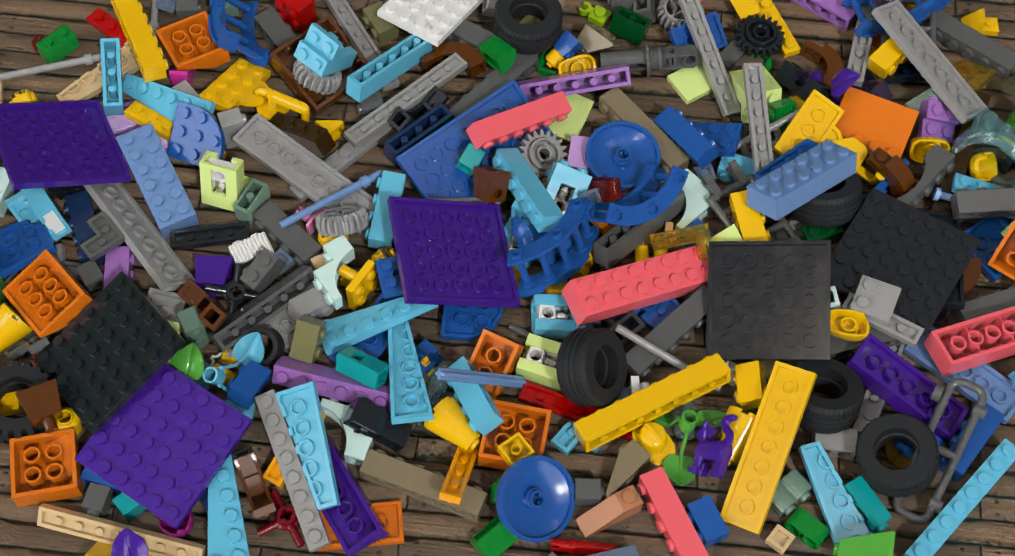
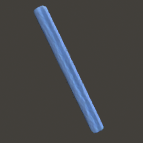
M439 367L438 371L435 372L437 379L442 381L522 388L526 384L524 377L517 375Z

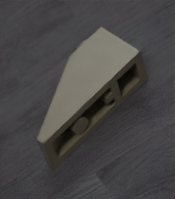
M634 439L629 443L625 442L618 449L619 454L605 499L624 489L650 463L652 455Z

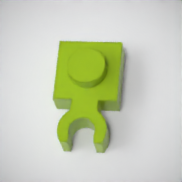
M585 1L583 3V8L585 9L579 8V15L588 16L589 22L602 27L605 26L612 16L609 10L599 5L593 8L589 2Z

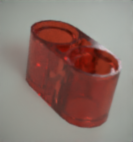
M599 177L591 179V189L597 188L602 200L611 201L623 197L620 178Z

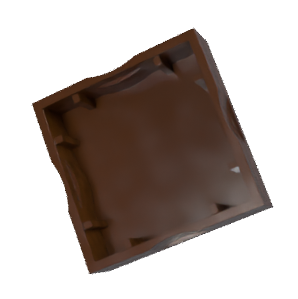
M329 14L316 22L327 32L331 31L339 37L338 40L343 43L344 48L350 46L357 51L348 42L345 34ZM308 28L300 36L289 40L272 51L269 63L297 98L309 106L310 114L315 118L348 95L346 94L347 77L368 63L358 52L352 66L340 71L342 83L335 93L330 95L326 93L322 95L319 92L316 94L315 91L304 88L302 84L298 83V80L294 79L292 74L294 63L297 61V58L293 55L300 40L305 39Z

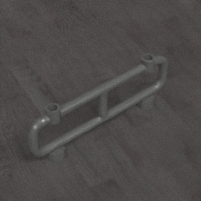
M953 379L946 387L937 384L930 398L938 402L927 425L934 433L944 409L957 386L974 391L979 397L955 450L952 451L938 445L939 454L949 458L950 461L926 512L922 515H917L902 507L901 500L903 497H893L892 504L896 513L912 522L926 523L934 516L935 512H941L945 503L941 501L942 496L978 420H984L988 408L985 407L987 402L985 390L980 385L967 379ZM917 449L907 468L912 466L918 459Z

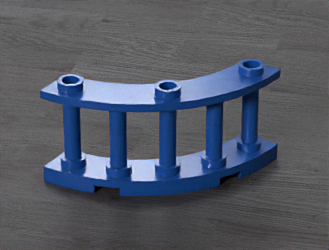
M210 0L209 6L212 7V12L208 15V27L213 42L225 51L235 53L237 50L243 53L252 64L265 68L269 62L271 50L263 49L259 46L254 32L255 21L253 16L257 13L259 2L247 1L245 4L239 0ZM226 2L244 11L242 21L225 13ZM226 22L240 28L241 33L238 34L229 29Z
M844 0L842 2V7L854 9L861 23L854 31L857 37H876L877 34L884 32L888 35L876 20L866 18L861 7L870 6L873 11L879 7L878 4L889 0ZM914 0L917 7L908 12L919 24L926 20L925 16L933 11L939 12L952 0H927L924 3L922 0Z
M646 164L641 177L635 184L636 187L630 193H626L615 201L608 203H597L589 200L586 211L587 220L620 226H633L648 222L663 213L674 202L681 192L689 172L677 166H672L670 173H664V169L652 164ZM665 181L661 188L655 192L660 182Z
M588 196L569 200L562 219L543 237L525 246L508 250L507 266L517 265L521 275L518 288L520 298L544 292L546 287L554 283L556 286L575 274L590 258L589 253L593 249V243L599 239L600 231L598 225L589 226L586 217L589 202ZM570 235H573L575 243L570 251L567 252L564 241ZM557 247L562 259L550 267L546 253ZM539 258L543 271L529 276L525 262Z

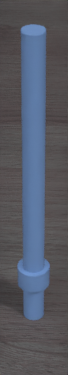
M378 170L368 176L364 175L359 178V181L279 221L280 227L283 229L362 187L370 186L372 182L378 179V176L382 177V171Z

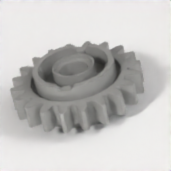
M543 129L539 130L538 134L535 130L531 135L527 134L525 139L520 141L522 146L518 147L537 177H541V180L547 178L544 176L547 169H551L553 162H560V160L567 162L563 158L568 156V153L563 152L566 146H560L563 140L557 141V134L551 137L550 130L544 134ZM539 152L544 153L545 159L540 157Z

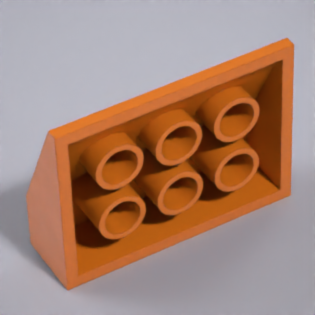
M850 87L846 90L839 106L845 112L835 126L841 132L843 139L855 138L864 144L869 155L880 147L891 157L897 155L901 158L919 111Z
M47 249L2 290L4 295L40 338L66 327L93 300L92 296L63 263Z

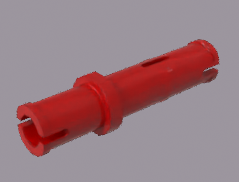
M551 538L552 543L550 547L551 552H567L570 555L575 553L591 555L616 549V543L579 541L575 538H571V540Z

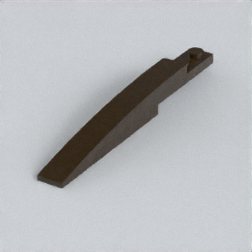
M973 89L988 107L991 95ZM984 115L960 125L951 153L955 154V167L950 173L944 175L942 182L939 184L938 188H941L942 192L954 194V192H951L953 176L955 173L965 175L984 121ZM942 199L938 201L933 200L930 211L951 212V202Z

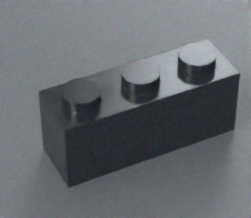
M358 397L351 402L343 424L373 438V440L394 451L405 447L413 427L410 423L392 425L390 411L384 407L372 404V401L365 397Z

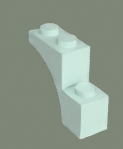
M344 235L323 245L324 254L322 257L326 265L313 271V284L315 288L324 293L323 296L327 304H332L336 310L343 307L342 296L337 289L338 270L342 264L347 265L355 259L354 248Z
M322 398L320 403L322 413L335 420L346 435L345 461L361 467L369 449L372 450L374 447L373 438L365 436L360 432L358 434V431L343 424L350 404L347 406L335 399L328 400Z

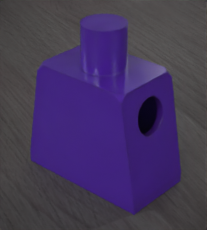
M195 255L196 284L203 290L205 284L224 287L231 281L234 273L235 263L233 257ZM209 293L216 300V294Z

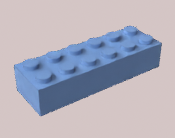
M152 123L117 136L116 140L162 237L164 239L170 237L171 230L187 229L199 225L197 214Z
M825 140L748 185L747 206L777 221L855 174L857 153L833 141Z

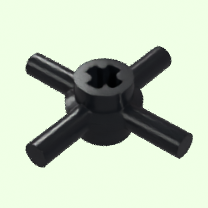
M235 263L233 280L224 287L205 284L204 287L206 292L223 295L224 300L229 303L227 312L230 316L236 312L237 304L242 303L245 299L253 300L262 294L247 291L246 287L240 282L243 264ZM234 288L239 293L236 297H233V293L230 292Z

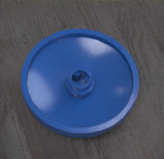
M615 121L602 125L592 133L585 149V162L592 177L603 186L618 191L633 190L646 164L659 167L661 161V151L655 137L644 127L628 121Z
M530 455L516 460L505 470L497 486L495 502L498 517L504 528L518 539L528 542H544L556 537L568 525L575 508V487L570 474L562 464L550 457Z

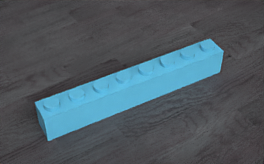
M1005 438L903 556H933L1015 461V445Z

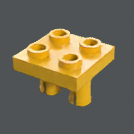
M369 259L358 272L345 264H342L338 270V275L342 276L340 284L346 287L348 307L354 311L365 303L367 295L370 291L373 292L378 285L375 263Z

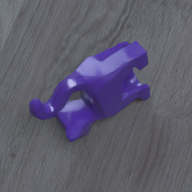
M735 414L726 415L722 420V430L726 435L724 440L715 441L721 431V427H713L707 420H704L703 425L695 431L698 443L694 450L693 465L688 467V472L697 476L707 477L710 463H714V467L710 469L709 476L720 479L724 477L729 460L733 455L734 432L729 425L732 421L738 420Z

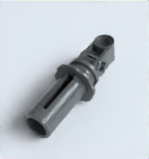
M646 42L645 49L600 52L601 67L626 63L629 66L630 72L646 71L647 77H650L653 70L661 72L662 70L695 68L699 64L698 50L695 45L691 44L650 48L648 42Z

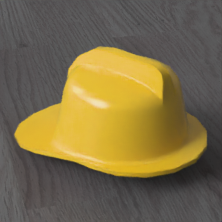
M650 421L633 430V439L652 455L650 460L652 464L662 466L667 456L675 454V445L672 439L659 423Z

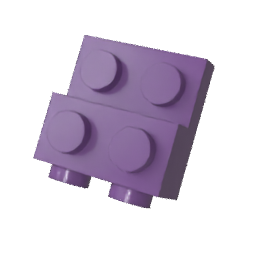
M929 97L928 100L920 103L917 137L936 136L947 140L949 144H953L955 125H958L960 121L944 102H940V98Z

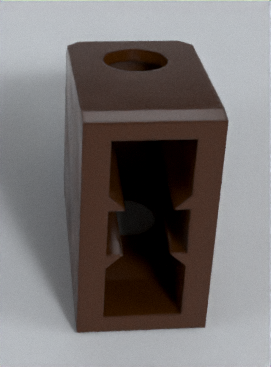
M474 166V197L483 200V203L495 204V202H504L510 172L492 166Z
M56 378L16 392L21 407L34 427L43 425L46 433L58 430L56 420L63 417V410Z

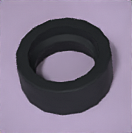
M258 327L251 330L249 333L259 332L261 335L270 336L273 342V350L270 356L263 358L260 365L269 366L275 364L284 353L285 344L281 334L275 329Z

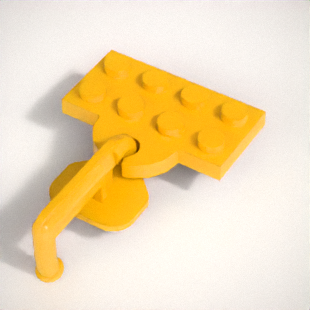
M239 58L198 95V98L215 103V109L221 112L239 107L240 105L256 107L257 113L270 121L278 111L286 114L289 110H293L301 114V120L309 122L310 109L306 103L269 88L265 81L271 76V70L258 67L242 58Z
M815 89L810 93L772 148L779 155H783L806 138L819 144L825 140H830L857 153L855 174L867 183L874 186L885 180L879 172L873 175L861 166L867 156L866 146L855 138L843 139L841 132L835 125L845 111Z

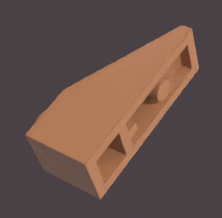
M631 485L614 493L575 519V522L586 539L640 512L643 501L634 486Z

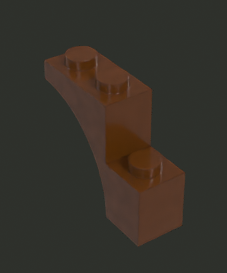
M252 447L232 454L255 518L269 517L272 515V512L276 511Z

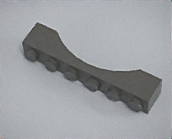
M935 144L924 157L921 180L911 191L896 199L917 208L924 196L928 197L933 187L942 182L944 175L954 169L955 154Z

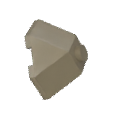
M586 24L577 38L584 46L581 51L587 54L620 46L619 41H614L616 37L600 25Z

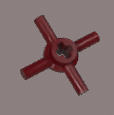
M277 489L271 491L270 495L278 510L275 513L274 521L256 529L259 537L278 528L282 531H289L297 548L303 547L305 542L297 529L299 521L294 507L285 506ZM288 516L291 519L286 521L285 517Z

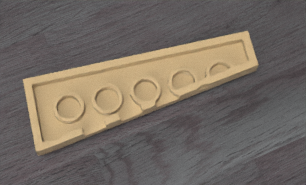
M127 41L124 43L125 46L121 48L123 79L126 73L132 75L139 71ZM101 61L95 69L87 71L78 80H75L57 94L58 101L88 100L103 91Z

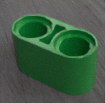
M799 507L795 509L784 523L785 528L814 550H817L830 534L827 526Z

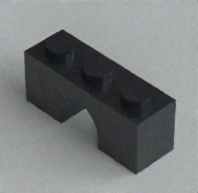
M786 59L774 76L779 81L780 87L785 90L789 89L792 96H798L806 101L814 89L826 98L831 93L829 87L811 77L803 86V79L807 71Z

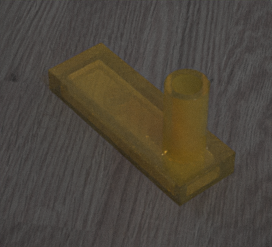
M708 223L650 235V242L654 251L696 243L698 259H708L709 249L707 240H712Z

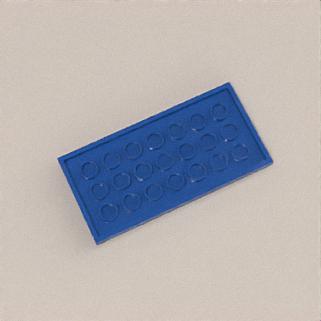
M513 79L396 157L395 160L423 199L474 197V175L469 176L455 167L466 146L469 143L473 144L466 129L473 122L524 105L530 101ZM540 126L539 129L536 130V132L538 134V131L543 129L545 134L548 130H550V128H544L543 126ZM550 130V136L552 137L554 134ZM528 131L524 132V135L516 139L511 137L503 144H499V142L494 143V146L487 150L482 148V151L486 153L478 166L493 167L492 159L497 148H518L522 146L520 141L525 139L527 134L531 135V133Z

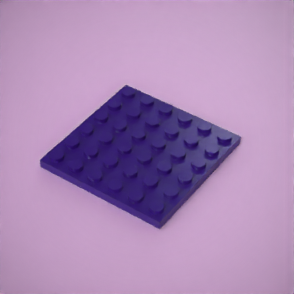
M99 100L0 104V155L13 190L131 181L130 171Z
M389 196L387 203L405 304L519 307L520 299L513 267L507 266L509 248L499 204Z
M165 364L96 435L92 434L75 460L178 530L253 423V420L168 364Z

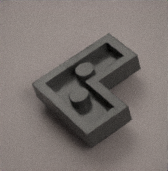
M104 211L86 221L95 236L82 243L80 247L90 261L94 262L125 242V238Z
M32 331L2 352L10 362L13 360L18 361L25 356L27 351L32 355L35 353L39 354L50 342L46 337L40 338L35 331Z

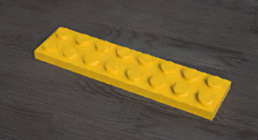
M779 361L775 362L720 513L724 522L760 535L817 378L816 373Z

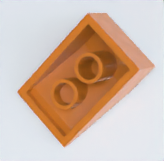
M483 329L470 362L480 372L511 375L525 346L490 330ZM485 385L491 398L497 400L504 386Z

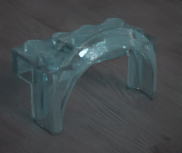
M986 107L975 117L972 126L956 139L951 149L956 154L969 145L986 143L999 147L1015 161V130L1008 123L1001 120L995 112L990 111ZM1015 176L1007 182L1010 185L1009 188L1015 187Z

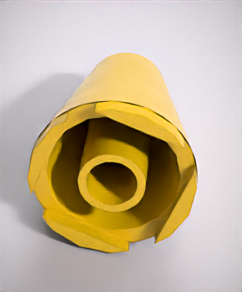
M6 303L0 305V352H2L33 331L24 318L22 319Z
M449 396L445 397L432 409L434 411V420L424 422V427L427 430L467 452L475 451L481 444L480 433L478 431L474 432L469 426L468 422L470 419L464 415L461 406L453 396L451 398Z
M729 406L726 415L735 414L738 417V420L732 421L729 425L734 432L733 455L729 460V467L731 464L736 465L740 460L756 417L751 412L748 414L742 412L743 409L736 406ZM723 430L720 440H724V438L726 437Z

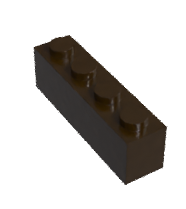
M279 111L269 121L311 153L323 158L336 146L328 130Z

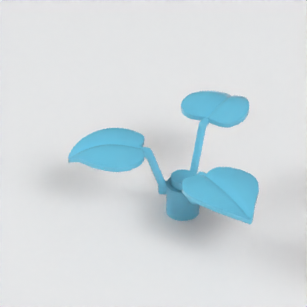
M259 332L249 333L235 344L232 355L236 360H239L237 363L215 368L210 367L204 361L203 375L194 382L207 391L210 388V384H214L228 393L229 390L223 385L226 378L224 370L238 367L242 363L246 365L250 359L260 364L265 353L261 334ZM228 399L225 401L245 416L253 419L255 403H253L249 410H246Z

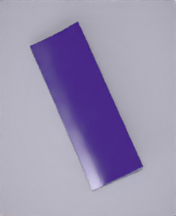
M869 333L845 365L850 367L859 376L865 387L899 413L912 415L928 425L938 402L930 399L937 384ZM951 395L934 434L945 442L950 440L969 408Z
M326 433L341 505L322 510V513L347 556H353L365 547L390 534L333 439Z

